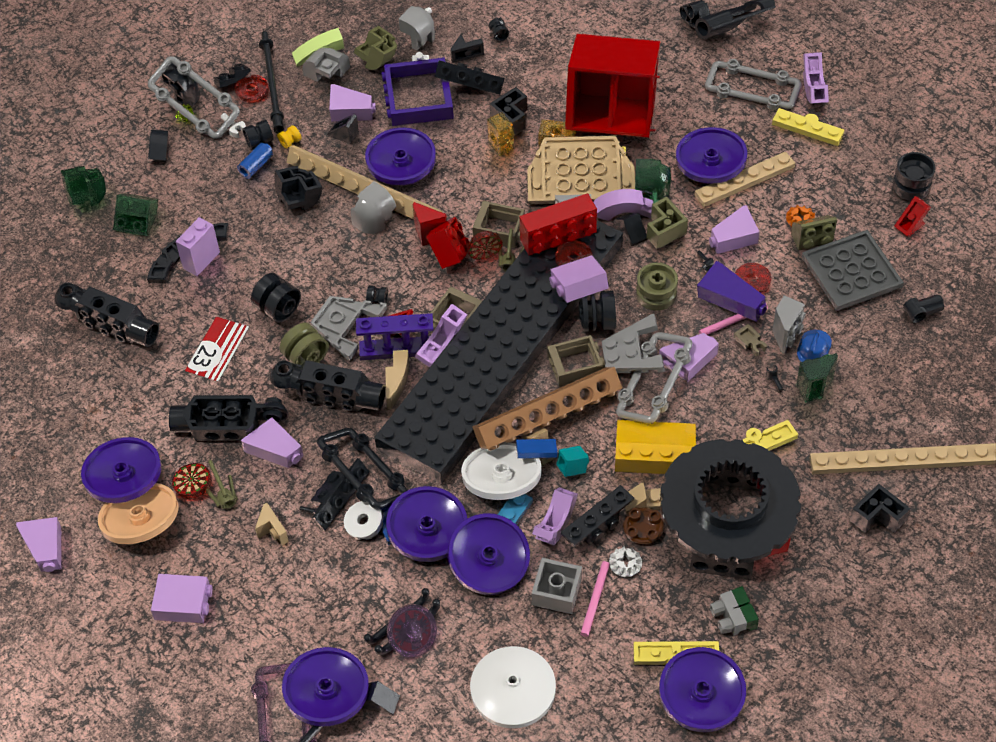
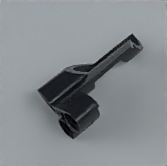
M698 0L680 6L679 11L682 19L689 26L695 28L700 38L708 39L728 32L740 25L746 18L776 8L774 0H751L742 6L710 14L708 4L703 0ZM757 5L761 8L760 10L748 13L746 15L734 19L732 18L733 16L756 9Z

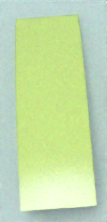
M339 28L324 32L308 40L293 51L292 56L296 66L303 65L316 50L322 47L335 50L344 49V42Z

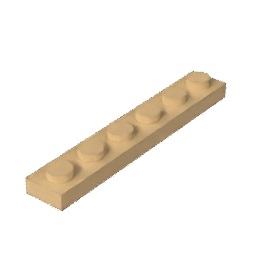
M783 152L742 170L740 174L731 180L712 183L695 190L694 196L703 207H706L795 168V162L787 152Z

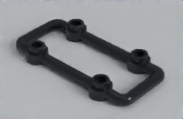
M343 428L322 435L317 439V445L323 451L322 458L327 462H332L357 490L356 497L362 502H368L372 508L376 510L387 508L401 494L378 502L373 497V487L370 484H362L338 457L339 451L337 446L334 444L327 445L326 442L347 435L350 436L353 440V448L357 451H363L388 479L387 485L390 489L399 491L401 494L408 491L403 485L405 482L403 475L398 472L393 473L368 446L370 442L366 434H358L352 428Z

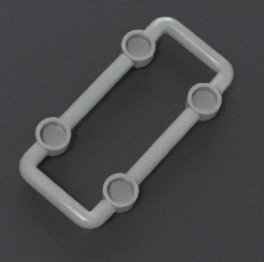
M174 56L166 58L148 80V88L155 93L159 102H167L195 124L200 134H207L213 139L222 137L240 114L239 107L232 102V98L228 93L219 92L195 73L189 62L180 61ZM171 63L177 67L180 74L189 76L215 96L221 107H229L233 110L217 132L210 128L207 120H199L171 98L166 88H159L155 85V82Z
M730 59L728 62H714L705 82V88L710 92L717 93V96L720 98H728L729 96L766 104L771 110L793 108L802 86L799 79L790 77L785 70H780L777 74L741 66L736 59ZM723 68L726 69L728 74L745 73L775 80L779 86L793 84L794 88L789 102L781 101L777 94H772L767 98L733 90L725 82L720 83L718 86L712 85L717 69Z
M657 332L652 335L650 341L644 342L641 345L642 358L645 359L656 356L658 340L684 344L683 348L675 351L674 358L676 363L661 394L652 399L653 411L651 415L647 416L624 411L626 406L634 402L633 391L642 375L641 370H635L627 388L621 389L618 393V400L620 402L616 413L620 418L651 424L658 419L660 413L668 409L667 398L683 365L691 361L689 352L692 347V340L690 338Z

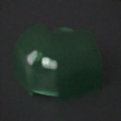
M636 159L635 190L642 191V196L652 199L653 203L669 197L671 168L662 164L661 160Z
M85 166L61 170L63 186L69 203L80 205L88 201L92 207L103 200L106 194L104 176L98 168L93 170L85 169Z

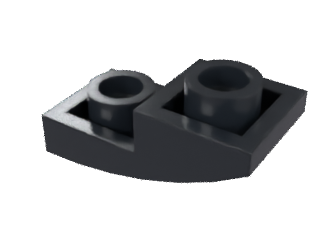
M235 64L234 67L229 68V74L222 73L219 74V77H213L214 84L220 88L231 85L243 79L251 70L244 64Z
M151 130L148 161L166 162L168 131Z

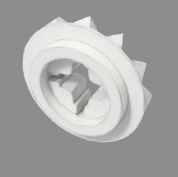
M623 546L621 549L616 548L615 552L610 555L609 564L615 574L622 577H631L640 571L642 559L640 553L636 552L633 547L630 549ZM624 556L631 560L628 562L627 567L623 561Z

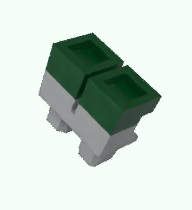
M743 586L720 594L719 600L710 604V611L714 617L722 614L725 619L718 621V628L721 634L732 632L733 636H735L740 631L749 629V631L757 629L759 618Z

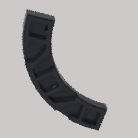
M213 224L217 242L227 241L229 224ZM179 237L170 242L160 252V256L156 261L153 262L147 277L148 283L167 282L170 271L180 259L176 240Z

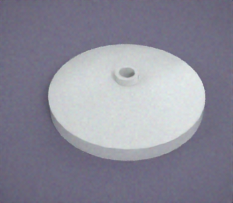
M500 443V447L491 451L479 448L472 452L463 462L461 472L465 487L471 493L491 500H506L519 497L532 490L538 484L542 475L540 459L517 458L515 443Z
M517 646L499 648L487 654L476 665L470 681L471 698L479 714L490 723L503 728L526 727L540 720L551 708L556 693L555 676L549 663L533 650Z

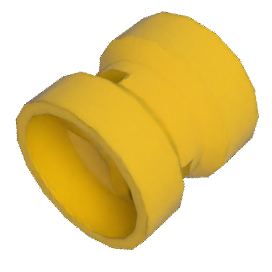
M294 125L288 127L287 131H282L277 135L279 142L286 149L292 146V143L302 140L299 130Z

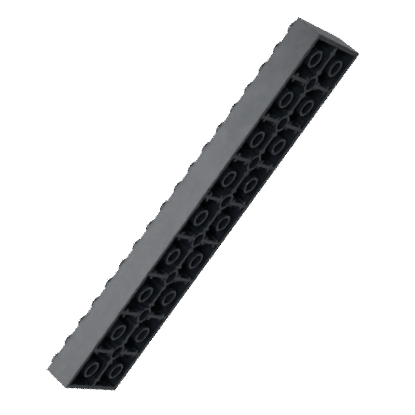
M597 220V232L590 236H585L532 255H528L524 248L374 437L376 450L442 485L477 439L473 426L493 418L578 306L580 298L567 303L563 297H559L556 288H552L549 277H551L550 269L592 255L605 270L623 246V232Z

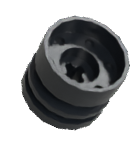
M613 290L601 291L599 300H596L595 294L590 295V300H587V296L580 298L579 319L583 332L589 330V323L592 324V330L596 331L597 322H601L603 330L616 329V306Z

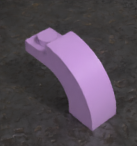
M822 52L803 54V79L809 103L829 102L828 85L825 84L823 77Z
M614 190L601 195L593 201L597 208V218L610 221L614 216L627 212L639 213L642 216L651 218L653 200L644 198L640 190Z
M451 304L441 316L434 332L416 353L415 358L430 367L460 330L468 314Z

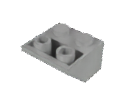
M785 295L776 307L772 329L778 346L784 354L788 347L792 348L794 345L796 334L801 333L804 326L802 322L806 315L804 312L805 304Z

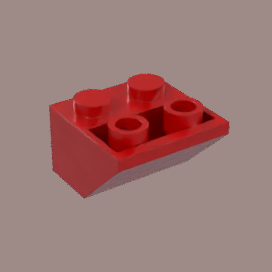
M456 217L432 229L426 236L442 269L460 263L471 248L470 241L465 237L462 225L457 221Z

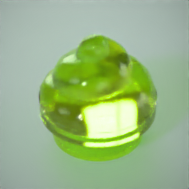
M182 105L185 109H187L190 113L194 115L190 105ZM178 111L176 112V118L185 122L190 121Z

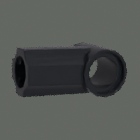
M937 294L921 300L911 298L903 305L904 310L913 323H918L924 320L927 315L942 311L945 307L943 298Z

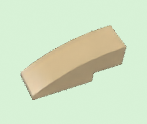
M408 350L393 351V366L385 367L387 409H392L396 404L407 382L409 373Z

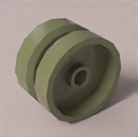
M650 263L639 270L637 275L636 297L638 302L646 309L653 311L669 308L674 304L677 297V273L667 264Z
M304 322L297 324L284 335L279 349L280 353L287 360L294 364L302 365L306 360L320 363L328 352L329 344L310 323Z

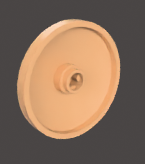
M155 483L148 492L136 499L122 503H105L98 515V525L103 536L111 542L117 544L144 542L159 535L172 524L178 513V501L174 492L169 487Z

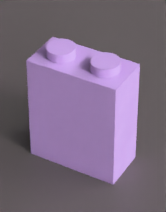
M200 217L176 240L183 269L195 276H198L220 253L214 225Z
M592 255L550 269V284L552 288H556L559 297H563L567 303L609 288L605 270Z
M158 574L151 607L154 620L204 623V617L209 613L208 597L212 596L213 591L208 577Z

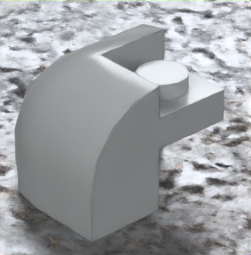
M411 6L399 18L400 31L411 36L413 49L418 50L421 46L425 45L426 41L433 43L435 39L434 21L431 14L419 6Z
M322 47L305 61L302 68L303 75L316 82L322 76L329 79L333 75L342 77L350 68V60L344 53L332 48Z
M373 181L357 196L359 200L355 207L351 208L352 225L368 234H375L385 230V221L391 218L393 215L392 210L396 208L395 201L390 193L380 184Z

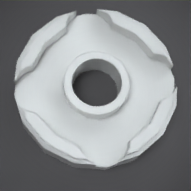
M357 502L346 512L344 528L356 540L371 539L379 533L383 526V512L372 508L368 502ZM363 517H368L367 523L361 525L360 520Z

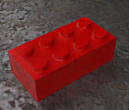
M588 193L519 216L520 240L528 255L540 253L546 249L554 248L597 232V208Z

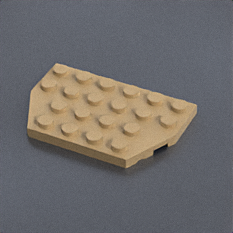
M616 136L544 137L541 147L537 150L534 160L527 169L528 204H555V195H582L586 193L591 194V199L594 201L601 195L614 190L635 189V167L629 161Z

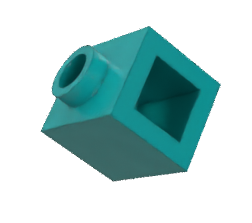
M581 446L559 449L556 465L564 477L586 473L589 456Z

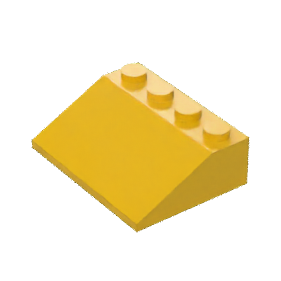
M617 420L615 472L665 474L669 466L683 452H690L691 448L696 445V424L671 422L648 424L638 421Z

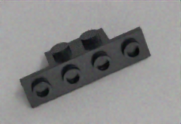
M438 60L434 77L487 92L501 94L505 78L484 73V69L478 67L469 69L467 64L458 62L455 65Z
M357 458L349 468L361 483L369 473V470L360 458ZM332 471L327 476L326 481L311 499L315 506L322 504L312 517L322 531H326L356 491L347 478L338 471Z
M621 485L561 531V535L574 547L583 540L588 545H591L594 541L598 542L604 536V533L609 529L613 530L619 524L620 511L634 501V497Z

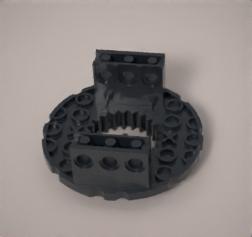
M717 439L693 446L690 452H683L679 455L665 473V483L661 485L660 496L663 499L660 503L662 516L671 534H676L678 542L692 552L691 572L751 580L754 561L771 555L773 549H780L789 540L797 527V517L800 516L801 503L798 501L801 492L797 480L790 468L782 465L781 459L777 455L755 443L746 444L743 440L733 439L732 441ZM707 483L720 485L723 488L728 486L740 488V490H757L759 495H761V500L758 503V508L753 509V514L747 512L746 517L739 515L738 519L731 515L728 519L726 514L720 517L717 511L712 513L711 507H706V501H702V487Z

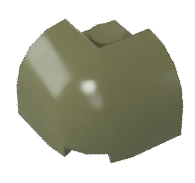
M377 26L368 31L365 43L357 46L354 54L367 62L365 68L376 70L390 62L395 55L397 49L396 38L380 26Z

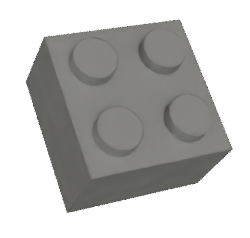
M541 558L531 593L532 605L572 614L582 580V566Z

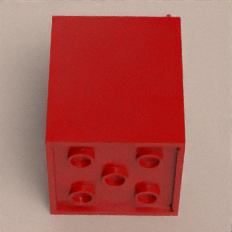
M576 34L568 64L565 130L649 138L650 131L655 132L656 130L651 129L656 102L657 78L660 79V76H658L660 41Z

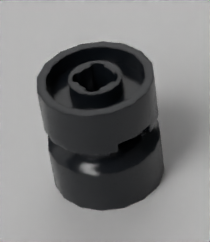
M267 120L257 122L255 127L249 125L242 128L244 138L250 149L257 147L260 142L265 144L274 141Z

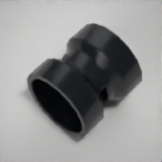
M494 18L489 22L488 27L496 41H504L508 38L509 30L502 18Z
M369 285L366 301H371L372 304H380V302L387 304L388 287L376 288L373 285Z

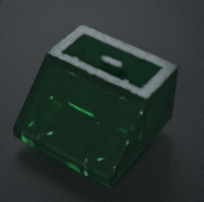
M128 193L117 194L113 230L148 236L157 217L159 199Z
M837 353L826 354L816 359H807L800 362L796 386L804 403L824 397L834 378L838 360Z

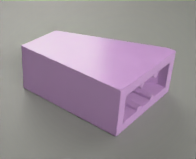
M331 84V122L340 121L353 114L357 116V121L373 120V113H376V104L372 103L371 95Z
M747 205L742 206L712 228L709 243L711 248L714 247L717 254L758 244L760 232Z
M705 333L690 337L692 340V347L689 352L691 361L683 365L679 376L687 382L718 354L719 343ZM673 343L659 350V355H662L664 365L672 370L676 363L674 358L675 351L683 348L684 344Z
M272 417L241 440L243 450L246 453L287 468L298 463L304 457L301 445Z
M58 518L16 522V526L40 571L53 572L54 570L62 569L61 525Z

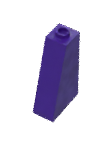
M719 261L713 264L697 285L698 298L756 322L767 310L765 296Z

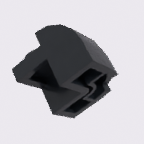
M171 63L160 76L161 82L173 90L175 101L188 110L199 101L200 91L198 83L189 76L180 74L177 67Z
M298 166L275 170L274 182L276 193L280 203L283 202L287 210L302 207L305 211L316 205L320 200L322 185L312 171L308 172L298 169Z

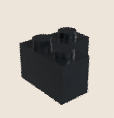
M517 87L489 104L490 118L510 136L514 137L526 129L524 112L528 111L527 96Z
M878 484L852 508L849 521L864 533L877 521L895 533L908 520L911 508L882 485Z

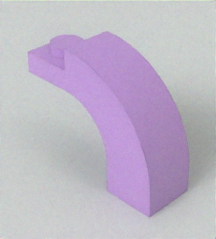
M560 487L554 490L549 509L543 521L534 526L532 534L536 535L535 539L551 545H555L562 536L561 531L566 528L578 497L577 493Z

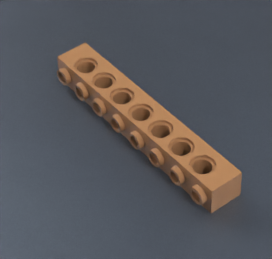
M605 367L473 426V430L480 448L491 451L500 447L499 444L504 441L509 443L516 440V436L520 434L527 435L534 432L533 428L539 426L542 428L550 425V421L555 418L560 420L567 417V413L571 411L573 413L581 411L586 404L594 405L601 401L600 398L604 396L608 398L616 395L617 391L622 389V385L615 367ZM598 382H600V384H601V390H600V391L597 390V383H598ZM582 389L585 392V396L583 399L580 397V391ZM565 397H567L568 399L567 406H564L563 399ZM548 404L551 406V412L549 414L546 411V407ZM531 412H533L535 415L534 420L532 422L529 419V415ZM515 419L518 423L516 429L512 427V422ZM497 427H499L501 431L498 437L495 435V429Z

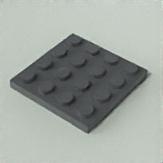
M868 229L802 252V259L836 311L902 288L904 284Z

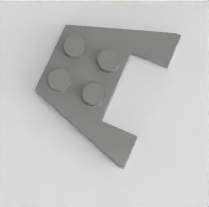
M329 296L310 323L328 343L350 361L359 347L357 343L344 337L355 324L356 318H359L362 313L370 317H382L387 310V304L382 302L380 304H372L371 301L366 300L357 302L351 298Z
M655 314L643 318L602 341L605 367H615L617 373H631L632 370H641L642 373H649V370H657L658 373L665 372L661 354L645 359L642 358L639 336L658 331Z

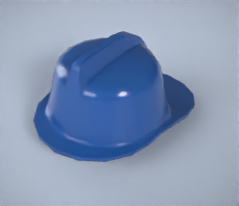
M816 329L805 332L797 348L798 359L807 366L822 364L826 360L831 348L832 340L826 332Z

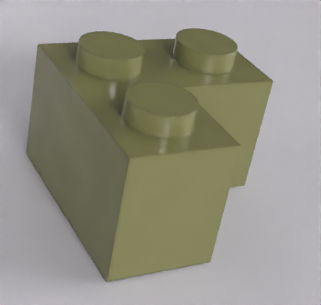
M668 197L652 204L651 219L653 221L647 224V239L656 249L687 234L688 219Z

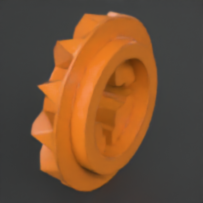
M797 204L796 207H790L786 213V221L791 227L793 222L802 221L798 214L804 216L803 220L815 218V213L812 212V209L806 208L805 205L799 207Z

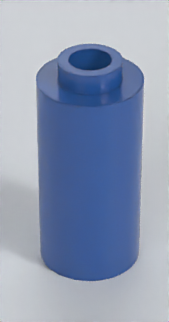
M260 143L237 166L239 173L243 177L250 179L273 156L271 146L266 143Z

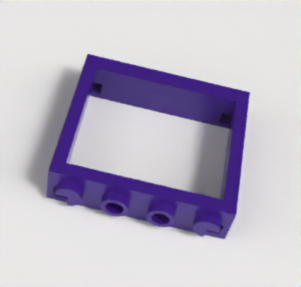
M445 57L384 64L385 72H382V80L386 82V84H383L384 95L388 94L385 97L386 107H390V109H387V117L391 118L392 126L454 119L449 81L441 79L444 104L395 109L391 78L435 73L438 60L446 62Z

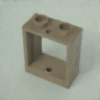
M483 201L473 225V239L480 240L485 238V242H489L490 238L486 237H494L491 243L499 239L501 241L500 245H508L509 233L485 228L489 217L517 223L512 238V248H515L517 241H521L519 216L525 214V209Z
M450 286L430 312L433 314V331L431 332H434L441 316L451 304L470 313L465 319L464 325L482 301Z
M591 335L547 346V358L559 387L572 383L605 367L604 358L598 354V344L593 341ZM588 351L593 365L565 372L560 358Z

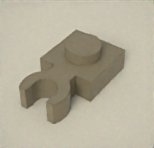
M749 324L734 333L733 338L745 349L751 347L752 353L755 356H759L760 351L757 348L767 351V344L760 341L761 335Z

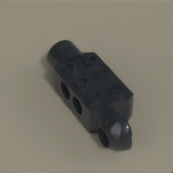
M69 282L62 284L55 294L54 302L60 309L74 311L77 318L86 327L94 328L106 336L115 337L120 342H127L129 344L136 342L150 347L158 337L159 324L146 318L136 305L90 286L85 290Z
M282 360L272 368L269 376L271 383L275 387L280 389H296L297 395L303 401L311 404L317 403L327 407L342 408L346 411L359 412L362 408L380 411L385 400V384L371 382L362 371L307 360L302 365Z
M194 395L188 405H172L170 407L169 428L171 433H191L195 441H239L259 427V420L267 421L272 417L276 422L286 420L289 413L282 404V400L276 397L267 398L265 403H257L253 395Z

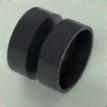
M910 152L902 155L897 162L892 185L894 192L902 199L912 201L915 196L921 200L927 197L930 193L936 170L934 161L929 156L919 152Z
M268 273L263 276L251 293V304L278 323L287 320L296 311L301 300L300 290L287 283L276 273Z

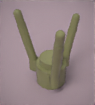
M512 228L509 230L507 253L503 256L502 248L500 247L498 250L499 267L505 272L516 260L515 255L511 253Z
M209 460L208 463L220 490L216 497L205 485L202 488L215 502L217 508L229 509L236 504L238 499L235 494L232 476L228 475L230 490L224 488L212 460Z

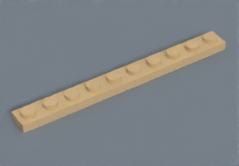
M295 145L289 148L286 163L298 166V168L308 172L312 171L316 176L358 195L374 181ZM380 184L393 197L396 208L393 210L411 219H414L412 205L414 202L443 212Z
M996 443L810 453L809 459L812 475L996 464Z

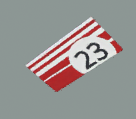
M216 317L185 371L219 381L249 326Z

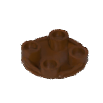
M632 508L623 523L626 536L638 544L655 542L662 535L664 529L660 512L649 508Z

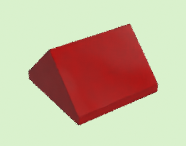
M414 202L412 205L416 232L421 245H429L426 236L432 229L446 222L447 215Z

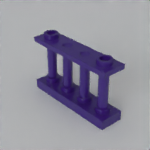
M433 314L356 318V336L364 337L363 341H359L360 360L393 358V351L408 350L409 357H415L416 353L429 339L428 331H433ZM421 332V337H409V333ZM401 333L402 338L391 339L390 334ZM382 334L383 339H371V335Z

